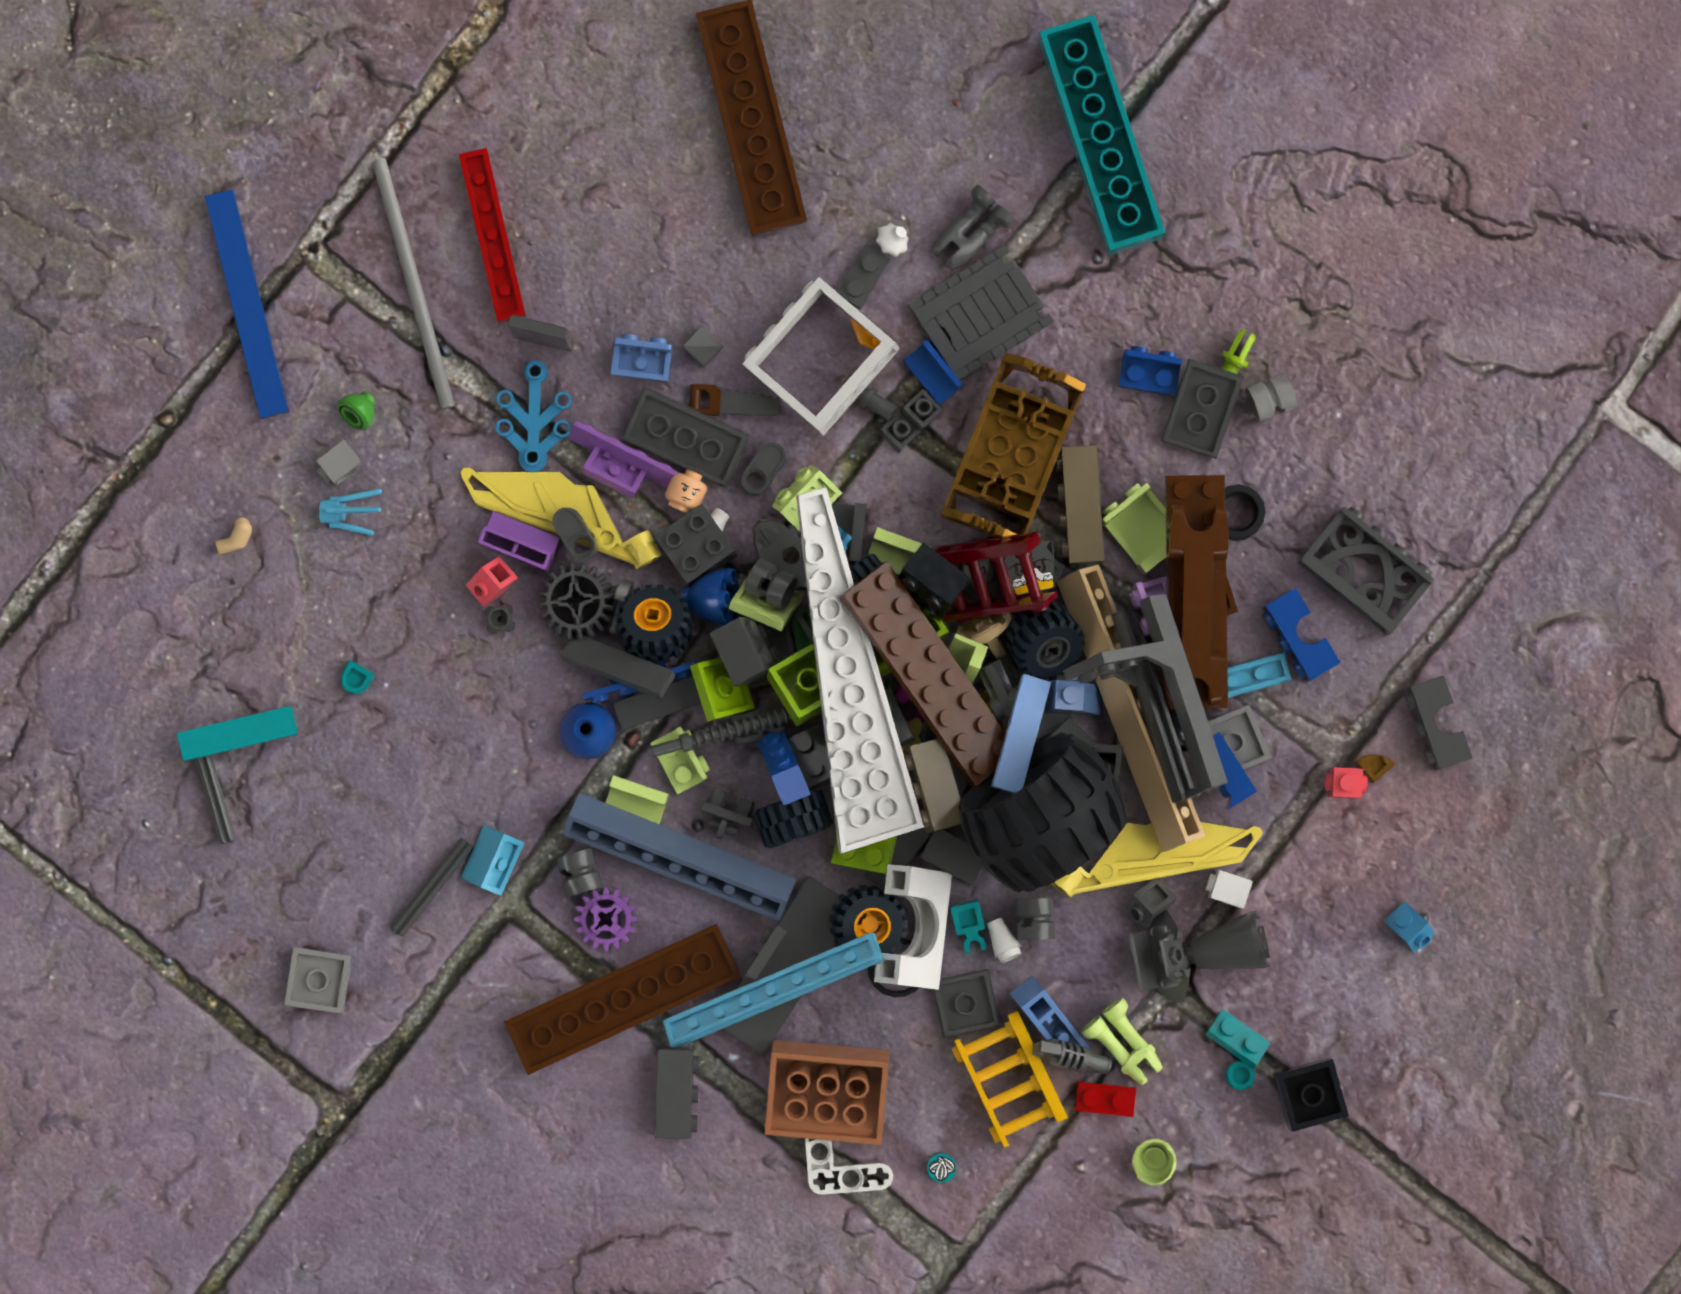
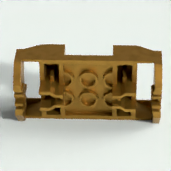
M1005 352L940 517L995 538L1028 533L1086 384L1064 372H1054L1053 368L1049 369L1040 363L1036 365L1031 359ZM1013 370H1017L1038 377L1039 381L1043 382L1045 380L1054 383L1068 391V409L1049 402L1046 397L1041 399L1026 393V390L1023 388L1021 391L1002 382ZM956 494L1025 522L1015 532L1001 527V524L984 519L973 513L968 514L956 510Z

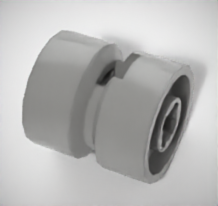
M1285 373L1269 378L1266 385L1259 382L1245 388L1250 407L1258 422L1274 417L1277 410L1280 413H1285L1298 407L1294 390Z

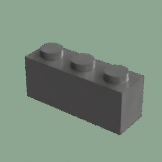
M658 1049L655 1138L691 1139L692 1132L697 1133L698 1115H692L693 1103H698L699 1087L698 1085H693V1074H699V1056H694V1049Z

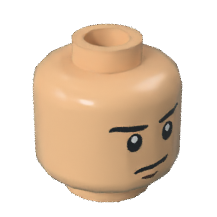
M686 469L685 474L676 473L665 492V498L669 501L668 506L687 514L701 505L707 492V486L701 482L702 475Z

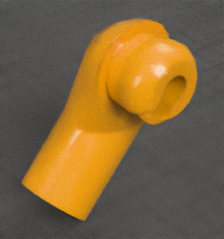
M851 319L850 321L859 344L875 350L881 342L858 322Z

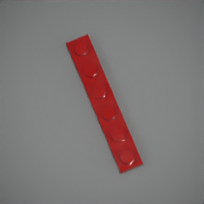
M483 148L459 154L497 322L509 321L512 315L526 317L488 149Z

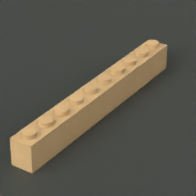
M1099 564L1079 569L1058 580L1057 584L1068 612L1081 627L1085 635L1083 639L1085 647L1083 650L1086 658L1088 659L1100 652L1121 649L1122 647L1111 617L1117 610ZM1097 676L1095 681L1119 742L1123 746V752L1162 851H1169L1206 836L1191 799L1172 803L1135 687L1116 677L1101 680L1100 676Z

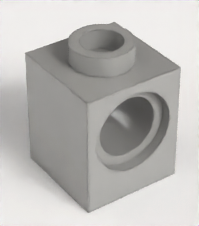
M344 439L316 460L321 466L317 471L327 484L332 481L336 486H339L365 466Z

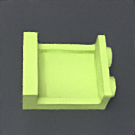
M1137 483L1125 493L1127 499L1118 505L1115 501L1102 512L1105 515L1102 519V524L1142 574L1145 575L1167 557L1166 508L1150 490L1151 487L1148 483L1142 487Z

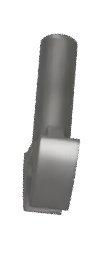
M623 578L619 583L614 597L616 599L615 609L608 627V631L612 634L619 633L617 626L618 607L620 603H625L624 597L627 594H633L634 581Z

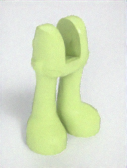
M1121 997L1106 1007L1101 1013L1132 1047L1133 1051L1130 1054L1113 1035L1100 1015L1094 1017L1080 1033L1088 1040L1097 1039L1121 1065L1123 1074L1129 1075L1142 1086L1148 1082V1079L1142 1070L1136 1066L1138 1063L1145 1059L1147 1065L1156 1073L1160 1072L1163 1067L1155 1054V1047L1152 1044H1147L1126 1017L1128 1004Z

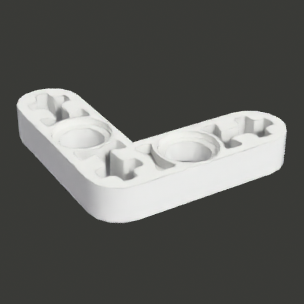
M805 1138L808 1183L813 1192L825 1195L886 1189L891 1185L893 1181L892 1169L885 1163L834 1166L832 1141L819 1139L810 1141L808 1138ZM817 1143L824 1144L828 1149L827 1156L822 1160H816L811 1155V1148ZM868 1168L867 1175L876 1174L877 1168H882L883 1173H888L889 1177L884 1179V1184L880 1185L876 1179L868 1180L869 1186H863L864 1175L861 1169ZM848 1170H854L859 1175V1182L854 1187H848L843 1183L842 1176ZM832 1171H839V1189H834V1183H827L825 1189H819V1185L813 1183V1179L818 1178V1173H824L825 1178H833Z

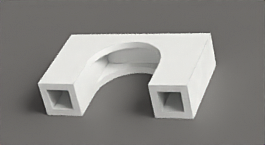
M887 865L884 894L902 896L909 900L915 913V932L911 944L902 954L882 953L884 961L876 964L874 982L939 990L952 880L950 873L912 866Z

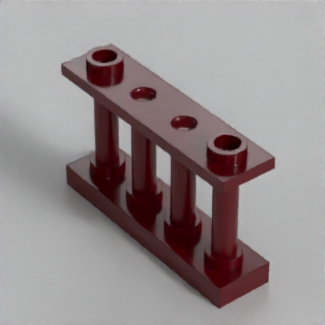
M1038 531L942 545L933 549L954 566L957 563L964 562L969 567L979 602L966 604L962 592L954 603V607L943 617L944 621L956 620L957 623H963L971 620L973 617L1025 610L1038 613L1048 609V605L1057 598L1056 591L1041 593L1030 557L1032 550L1041 543ZM1015 555V558H1019L1030 595L1016 597L1005 562L1007 556ZM989 559L990 562L994 563L1004 599H990L979 563L981 560Z

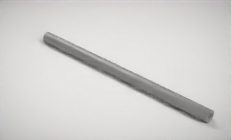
M386 158L377 159L372 162L440 407L441 410L455 407V403Z

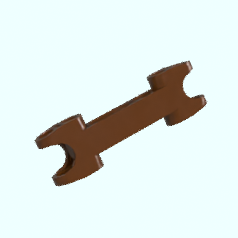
M1172 503L1166 530V556L1168 559H1180L1178 633L1193 678L1200 680L1205 686L1209 706H1219L1225 682L1224 651H1211L1213 560L1227 559L1229 530L1224 504H1214L1208 526L1202 531H1196L1186 523L1183 504ZM1163 674L1167 705H1174Z

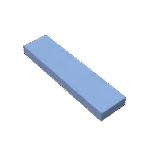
M1026 674L1021 675L991 787L1013 794L1023 789L1051 682Z

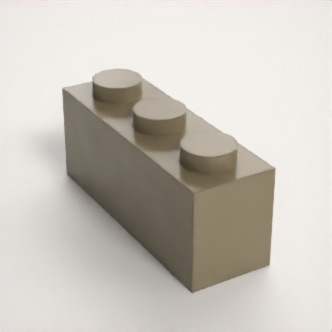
M939 739L903 749L914 794L920 808L924 825L923 829L925 828L927 834L961 825L959 813L961 799L947 751Z

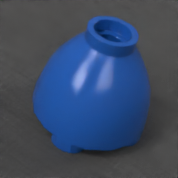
M735 568L711 571L700 577L691 586L684 587L682 591L684 602H687L689 610H692L701 619L724 626L739 618V613L729 609L732 598L740 588Z
M592 702L576 704L567 710L561 719L559 728L561 742L566 750L577 758L586 760L600 758L615 743L617 734L616 720L610 711L600 704H592ZM585 723L591 726V732L587 735L580 732L581 725Z

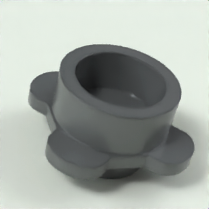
M505 603L502 607L495 608L488 606L485 609L484 614L487 616L489 623L487 631L490 634H497L498 631L503 630L511 632L515 629V622L512 621L511 616L513 608L510 604ZM499 616L503 618L501 622L497 620Z

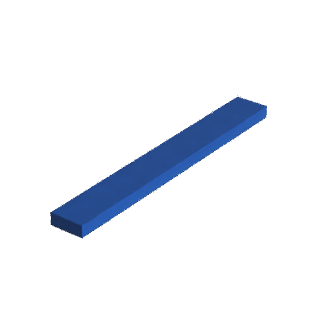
M231 189L205 196L259 416L261 419L288 413L290 411L235 192Z

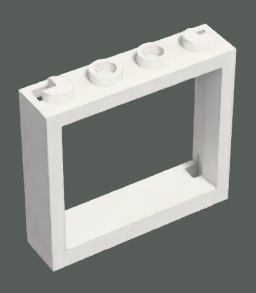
M818 277L815 282L810 281L802 290L803 295L796 303L793 302L788 305L783 312L784 317L777 325H771L763 336L765 339L759 346H754L747 352L743 365L824 436L900 348L895 341ZM824 293L881 343L815 416L758 366L821 294Z

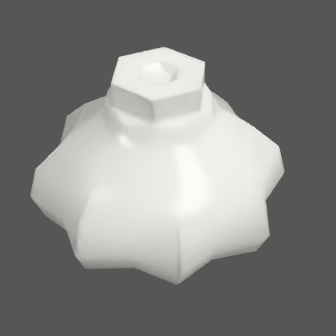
M890 222L886 226L878 228L876 242L881 247L883 253H889L891 256L897 257L900 253L907 251L909 238L903 227L896 226Z

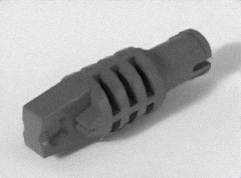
M1053 1038L1049 1042L1041 1040L1033 1044L1032 1055L1048 1060V1064L1052 1066H1059L1060 1068L1076 1072L1086 1069L1101 1074L1109 1073L1112 1060L1110 1057L1091 1053L1085 1046Z

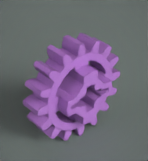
M604 888L603 895H600L595 889L593 890L594 898L583 897L586 905L585 907L577 906L576 909L582 912V915L574 918V921L581 922L582 924L576 931L577 933L585 932L584 943L593 940L594 949H597L599 944H603L604 951H608L612 943L616 949H619V941L621 939L627 943L630 941L626 934L628 932H636V929L631 926V922L638 921V917L631 916V912L636 909V906L628 907L626 903L630 899L629 896L621 899L619 898L620 890L617 889L613 895H610L609 888ZM604 899L615 901L611 907L603 908L597 902ZM616 909L611 917L612 926L605 924L597 929L602 921L599 915L602 912L608 914ZM589 910L594 915V924L590 929L587 924ZM623 910L626 916L624 929L619 924V914ZM602 931H610L616 937L602 939L597 936Z

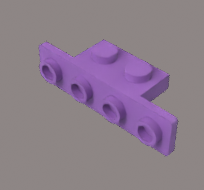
M574 421L568 438L592 451L581 473L631 499L634 498L645 478L667 489L672 477L677 473L669 465L659 463L647 457L642 451L634 450L620 443L616 438L608 437L596 431L588 424H582L578 421Z

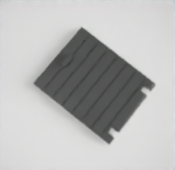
M1005 244L908 304L944 362L960 381L1054 322L1050 314L1043 318H1040L1037 311L1041 310L1044 304L1016 261L1011 260L1007 264L1003 261L1002 257L1009 253Z

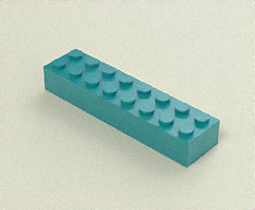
M1095 14L1039 31L1038 42L1107 255L1110 256L1163 239L1165 230Z

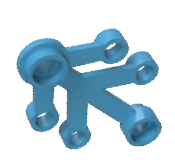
M532 360L524 368V375L529 381L528 414L516 403L510 391L502 390L496 398L499 406L507 409L528 431L527 443L514 431V426L508 419L499 420L496 424V431L501 437H506L519 451L518 460L524 470L538 472L547 464V452L561 439L569 437L571 426L564 420L556 422L553 428L554 432L539 444L540 431L562 410H567L571 407L572 398L567 392L557 393L554 402L540 415L541 383L546 380L548 370L543 362ZM537 366L541 369L538 376L530 374L532 367ZM505 394L511 396V401L508 404H502L500 401L501 397ZM561 396H567L569 402L567 405L561 406L558 404V399ZM508 423L510 430L507 433H501L499 429L501 424ZM562 424L568 427L567 433L563 435L557 432V428ZM532 452L538 454V459L534 463L529 462L527 459L528 455Z

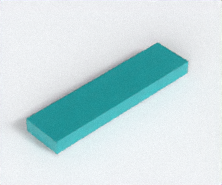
M287 706L178 732L177 737L183 762L298 735L292 706Z

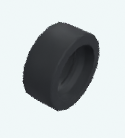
M1240 484L1227 486L1225 488V500L1232 496H1242L1249 500L1253 506L1254 517L1249 526L1239 530L1228 527L1229 540H1245L1254 535L1264 522L1266 513L1264 501L1259 493L1249 486Z

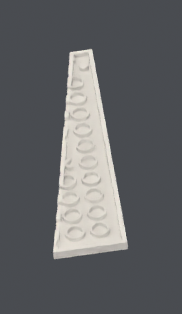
M824 487L797 495L796 500L839 853H844L923 828L924 825L871 641L839 597L852 587L854 582L828 491Z

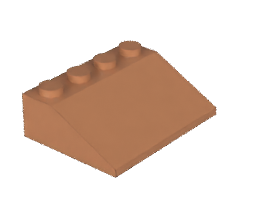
M773 1040L765 1135L882 1145L890 1050Z

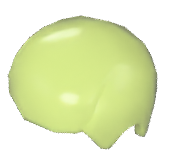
M1158 1138L1148 1139L1136 1147L1132 1165L1137 1178L1141 1182L1150 1186L1161 1185L1170 1179L1176 1170V1155L1170 1144Z

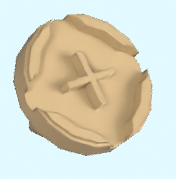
M1010 612L973 617L963 627L959 625L956 634L981 644L987 643L996 659L999 660L1008 655L1000 634L1010 624L1012 614Z

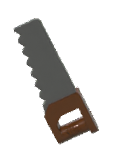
M690 384L689 407L706 415L778 416L780 412L779 397L774 399L771 395L765 397L764 394L757 397L755 393L749 395L747 392H743L740 394L738 390L732 393L730 389L723 391L721 387L716 385ZM701 391H706L709 394L710 409H701Z

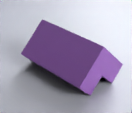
M495 511L492 512L487 527L484 526L478 540V544L482 547L547 573L561 542L560 537Z

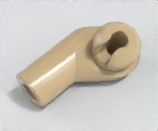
M243 517L236 519L231 536L216 541L219 555L242 549L247 545L252 533V526L248 519Z

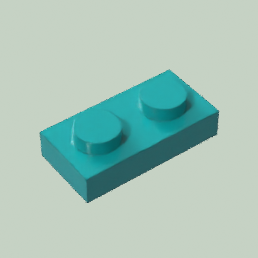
M1224 1009L1218 1013L1205 1034L1251 1068H1254L1259 1063L1270 1045L1269 1041Z

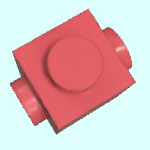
M498 556L481 567L465 586L481 605L485 607L502 596L518 577L503 559Z
M1333 767L1330 768L1329 773L1325 774L1324 787L1325 791H1328V797L1360 799L1362 798V793L1367 792L1368 777L1363 775V769Z

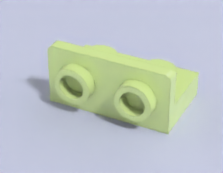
M809 465L797 473L795 481L789 488H785L778 493L772 507L800 531L797 495L826 487L832 505L842 492L818 468Z
M680 726L676 730L651 742V745L679 739L681 734H692L689 729L683 731ZM679 750L657 756L677 795L709 779L706 772L710 771L706 760L703 755L697 757L694 750L688 752Z

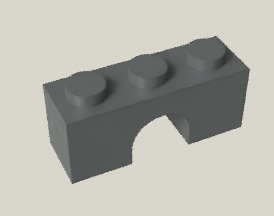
M1444 675L1408 687V694L1405 695V700L1409 710L1415 711L1418 720L1414 723L1419 738H1424L1428 749L1424 750L1428 765H1434L1436 771L1472 759L1473 757L1464 731L1446 734L1440 731L1436 725L1435 719L1439 709L1453 703Z

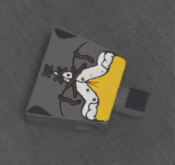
M1050 540L1041 542L1030 554L1041 593L1055 588L1053 541ZM1015 555L1007 556L1005 562L1016 597L1030 595L1019 558H1015Z

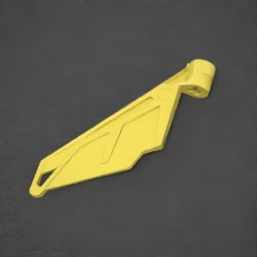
M463 468L461 471V476L477 506L495 511L556 536L559 535L553 526L554 514L561 508H572L581 515L598 544L597 551L633 564L636 569L644 567L662 557L649 530L641 532L623 542L593 485H575L561 472H475L472 468ZM472 475L491 491L474 490L469 481ZM581 538L576 542L591 548L590 541L586 538Z
M1200 822L1206 836L1163 852L1152 823L1148 825L1127 823L1090 873H1087L1080 866L1076 871L1056 880L1050 885L1063 895L1072 898L1074 894L1241 863L1263 832L1261 828L1256 826L1246 830ZM1251 834L1253 840L1247 848L1230 846Z

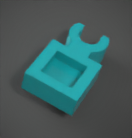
M975 899L951 905L950 910L957 936L966 934L963 942L965 952L970 954L969 944L972 941H978L981 949L985 950V939L978 933L979 930L985 929L979 900Z

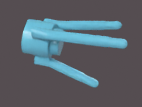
M375 489L345 496H330V500H321L319 506L320 522L329 523V528H340L373 536V530L342 523L340 520L346 519V513H379L381 508L346 507L343 502L380 495L382 490Z

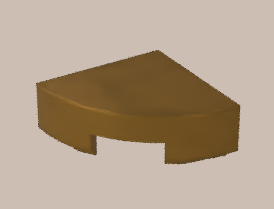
M1376 754L1365 755L1354 761L1360 769H1363V773L1367 775L1372 783H1375L1395 765L1388 757Z

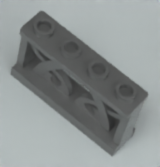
M1343 507L1297 563L1388 636L1393 633L1435 579L1430 576L1432 571L1421 562L1415 564L1408 558L1409 552L1397 543L1394 546L1385 539L1387 535L1375 525L1369 527L1363 522L1364 516L1353 507L1349 509ZM1341 525H1350L1356 531V536L1350 539L1345 532L1343 541L1346 547L1341 548L1336 540V530ZM1364 536L1374 544H1362ZM1329 537L1335 551L1318 560L1313 555ZM1360 554L1378 555L1383 569L1384 585L1370 582L1359 586L1356 590L1350 586L1354 578V566L1348 556ZM1391 558H1393L1401 566L1394 569ZM1340 559H1343L1348 569L1347 574L1344 576H1340L1336 572L1338 566L1343 567L1342 563L1338 561ZM1403 573H1409L1415 578L1416 586L1410 593H1400L1394 590L1395 585L1405 586L1408 584L1401 580ZM1371 588L1383 591L1382 595L1375 592L1376 599L1373 601L1369 600L1366 595L1368 589ZM1393 597L1407 600L1393 619L1387 615Z

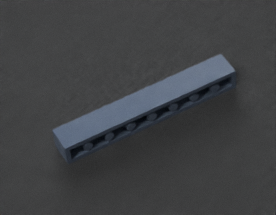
M579 793L568 815L562 834L780 921L796 882V878L582 793Z

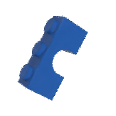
M1296 588L1263 607L1265 613L1262 616L1270 629L1275 627L1280 636L1277 641L1285 654L1290 652L1295 661L1292 664L1293 669L1300 679L1305 677L1306 681L1309 682L1341 663L1326 638L1315 644H1307L1299 639L1296 632L1297 624L1301 618L1311 612Z
M784 730L768 733L762 740L757 741L783 806L810 795L811 793Z

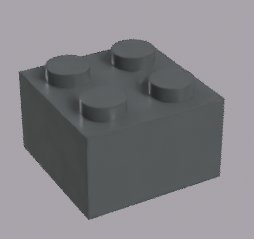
M739 617L709 633L734 686L756 685L767 679L769 668L783 661L779 649L773 646L769 638V627L749 617Z

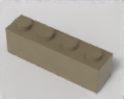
M1097 446L1062 447L1060 455H1058L1055 462L1056 472H1062V484H1057L1058 501H1064V513H1059L1060 530L1066 531V541L1061 542L1062 559L1068 560V566L1101 564L1104 562Z

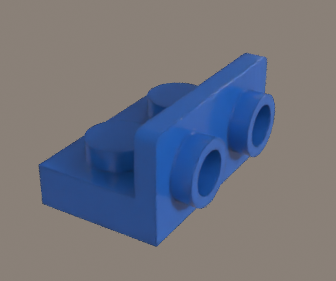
M1131 346V350L1125 349L1123 353L1118 387L1175 397L1182 359L1176 358L1177 354L1174 352L1160 351L1158 355L1148 353L1147 348Z

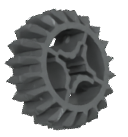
M574 562L569 563V572H566L563 565H559L560 576L557 577L553 571H550L548 574L554 581L551 584L546 580L541 582L544 587L548 588V591H538L537 594L539 597L546 598V601L537 603L538 608H547V611L540 614V618L547 619L551 617L546 627L551 629L557 624L558 627L555 631L557 636H560L565 629L567 630L566 639L570 640L573 632H577L578 640H582L583 631L587 630L588 635L592 638L595 636L592 630L593 626L603 631L604 627L599 621L603 619L606 622H610L611 617L604 613L606 610L614 611L615 606L607 604V601L615 600V594H606V591L612 589L613 586L611 583L601 584L607 577L604 573L600 574L597 578L594 577L598 570L595 566L587 573V564L584 562L581 563L579 571H576ZM578 578L592 582L597 587L599 594L582 593ZM569 579L568 594L558 599H553L557 588ZM574 588H576L579 597H584L585 599L584 602L579 603L578 616L574 605L571 604L569 606L567 603L569 600L574 599ZM595 603H600L594 617L583 623L585 608L595 605ZM554 608L570 609L573 614L574 625L560 620Z

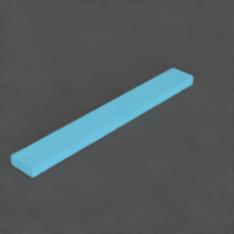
M875 933L865 934L663 1020L670 1047L676 1049L884 961Z

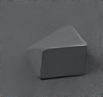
M700 326L682 346L683 350L703 368L724 347L703 326Z

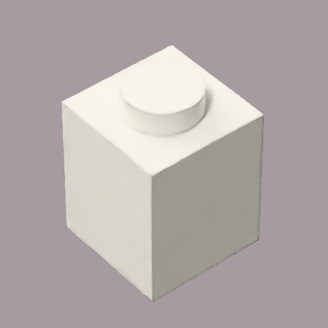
M1217 870L1216 875L1210 874L1205 890L1209 891L1208 898L1244 909L1253 881Z

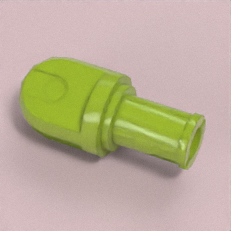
M1241 329L1229 352L1223 350L1221 354L1223 360H1225L1221 367L1222 369L1238 374L1240 368L1248 367L1249 362L1245 360L1255 342L1256 336L1254 333L1250 334L1239 357H1237L1235 354L1247 330Z

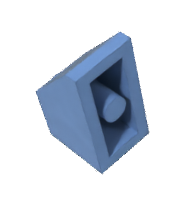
M1054 680L1051 681L1045 704V712L1102 716V696L1097 685L1090 683L1080 684L1079 681Z

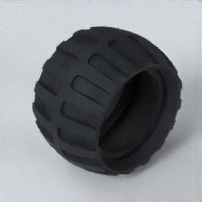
M1059 733L1052 737L1048 736L1035 743L1024 786L1020 791L1013 794L991 787L995 774L993 772L978 786L969 789L964 795L963 801L959 804L963 832L972 852L992 876L1017 893L1021 891L1031 892L1037 888L1048 886L1056 880L1076 871L1084 863L1097 856L1106 845L1116 838L1119 830L1124 827V819L1126 818L1123 797L1111 770L1089 745L1071 733L1069 735Z

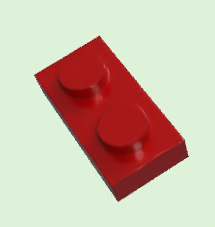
M1077 1081L1075 1111L1134 1117L1136 1087Z

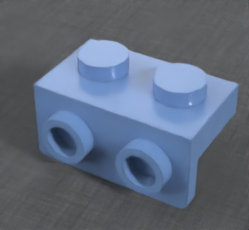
M621 334V338H614L611 376L669 383L673 348L671 344H667L666 339L651 337L649 342L640 341L638 336L631 334Z

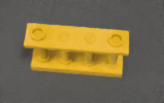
M1017 1010L1006 1015L1009 1021L1004 1023V1027L966 1045H962L958 1037L954 1039L956 1046L951 1048L958 1064L964 1062L992 1121L993 1126L988 1129L995 1144L1001 1142L1004 1148L1010 1146L1005 1136L1046 1117L1051 1119L1054 1117L1058 1123L1068 1118L1041 1059L1032 1055L1033 1042ZM1008 1037L1011 1039L1017 1037L1021 1048L1017 1049L1016 1054L975 1072L968 1056ZM1022 1063L1024 1066L1030 1065L1034 1073L1029 1076L1030 1080L989 1099L987 1098L981 1085L982 1082ZM1034 1090L1036 1093L1042 1090L1046 1101L1041 1103V1107L1000 1126L993 1109Z

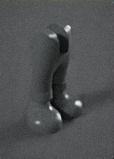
M978 184L971 191L973 198L971 208L967 207L959 217L946 227L935 241L931 250L938 257L947 250L952 242L960 248L945 264L951 271L967 262L983 246L986 240L995 233V229L999 227L1009 228L1016 222L1011 214L998 204L991 211L987 219L982 221L969 236L965 237L966 232L980 219V216L995 204L991 195Z

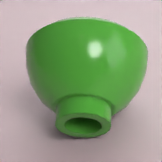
M365 391L361 394H349L337 402V410L342 419L351 427L357 430H367L374 419L373 406L376 404V401L371 394Z

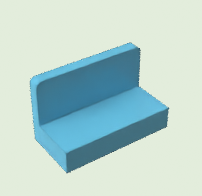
M484 825L461 878L480 888L502 896L525 842Z

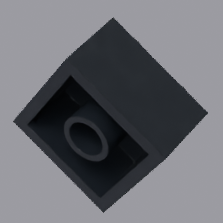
M924 542L898 576L923 614L930 619L935 618L939 622L960 597L970 580L969 576Z
M1325 1058L1273 1073L1288 1130L1293 1132L1349 1116L1332 1058Z

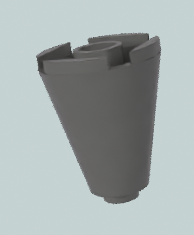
M1257 910L1247 912L1191 940V947H1187L1190 964H1196L1198 969H1253L1270 967L1271 963L1266 960L1270 958L1265 930L1263 926L1257 927L1256 919L1260 918Z

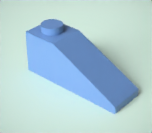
M1033 976L1029 977L1010 993L1011 997L1047 1042L1053 1038L1085 1046L1088 1050L1090 1049Z

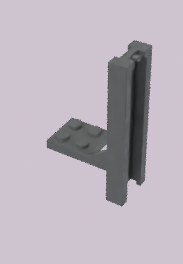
M1165 593L1140 600L1153 643L1146 644L1136 610H1120L1112 614L1111 617L1122 648L1100 652L1063 670L1067 682L1079 680L1080 684L1097 679V676H1100L1101 680L1116 677L1135 687L1172 803L1190 800L1201 795L1203 792H1210V789L1225 785L1228 781ZM1153 663L1162 668L1200 783L1199 787L1194 788Z

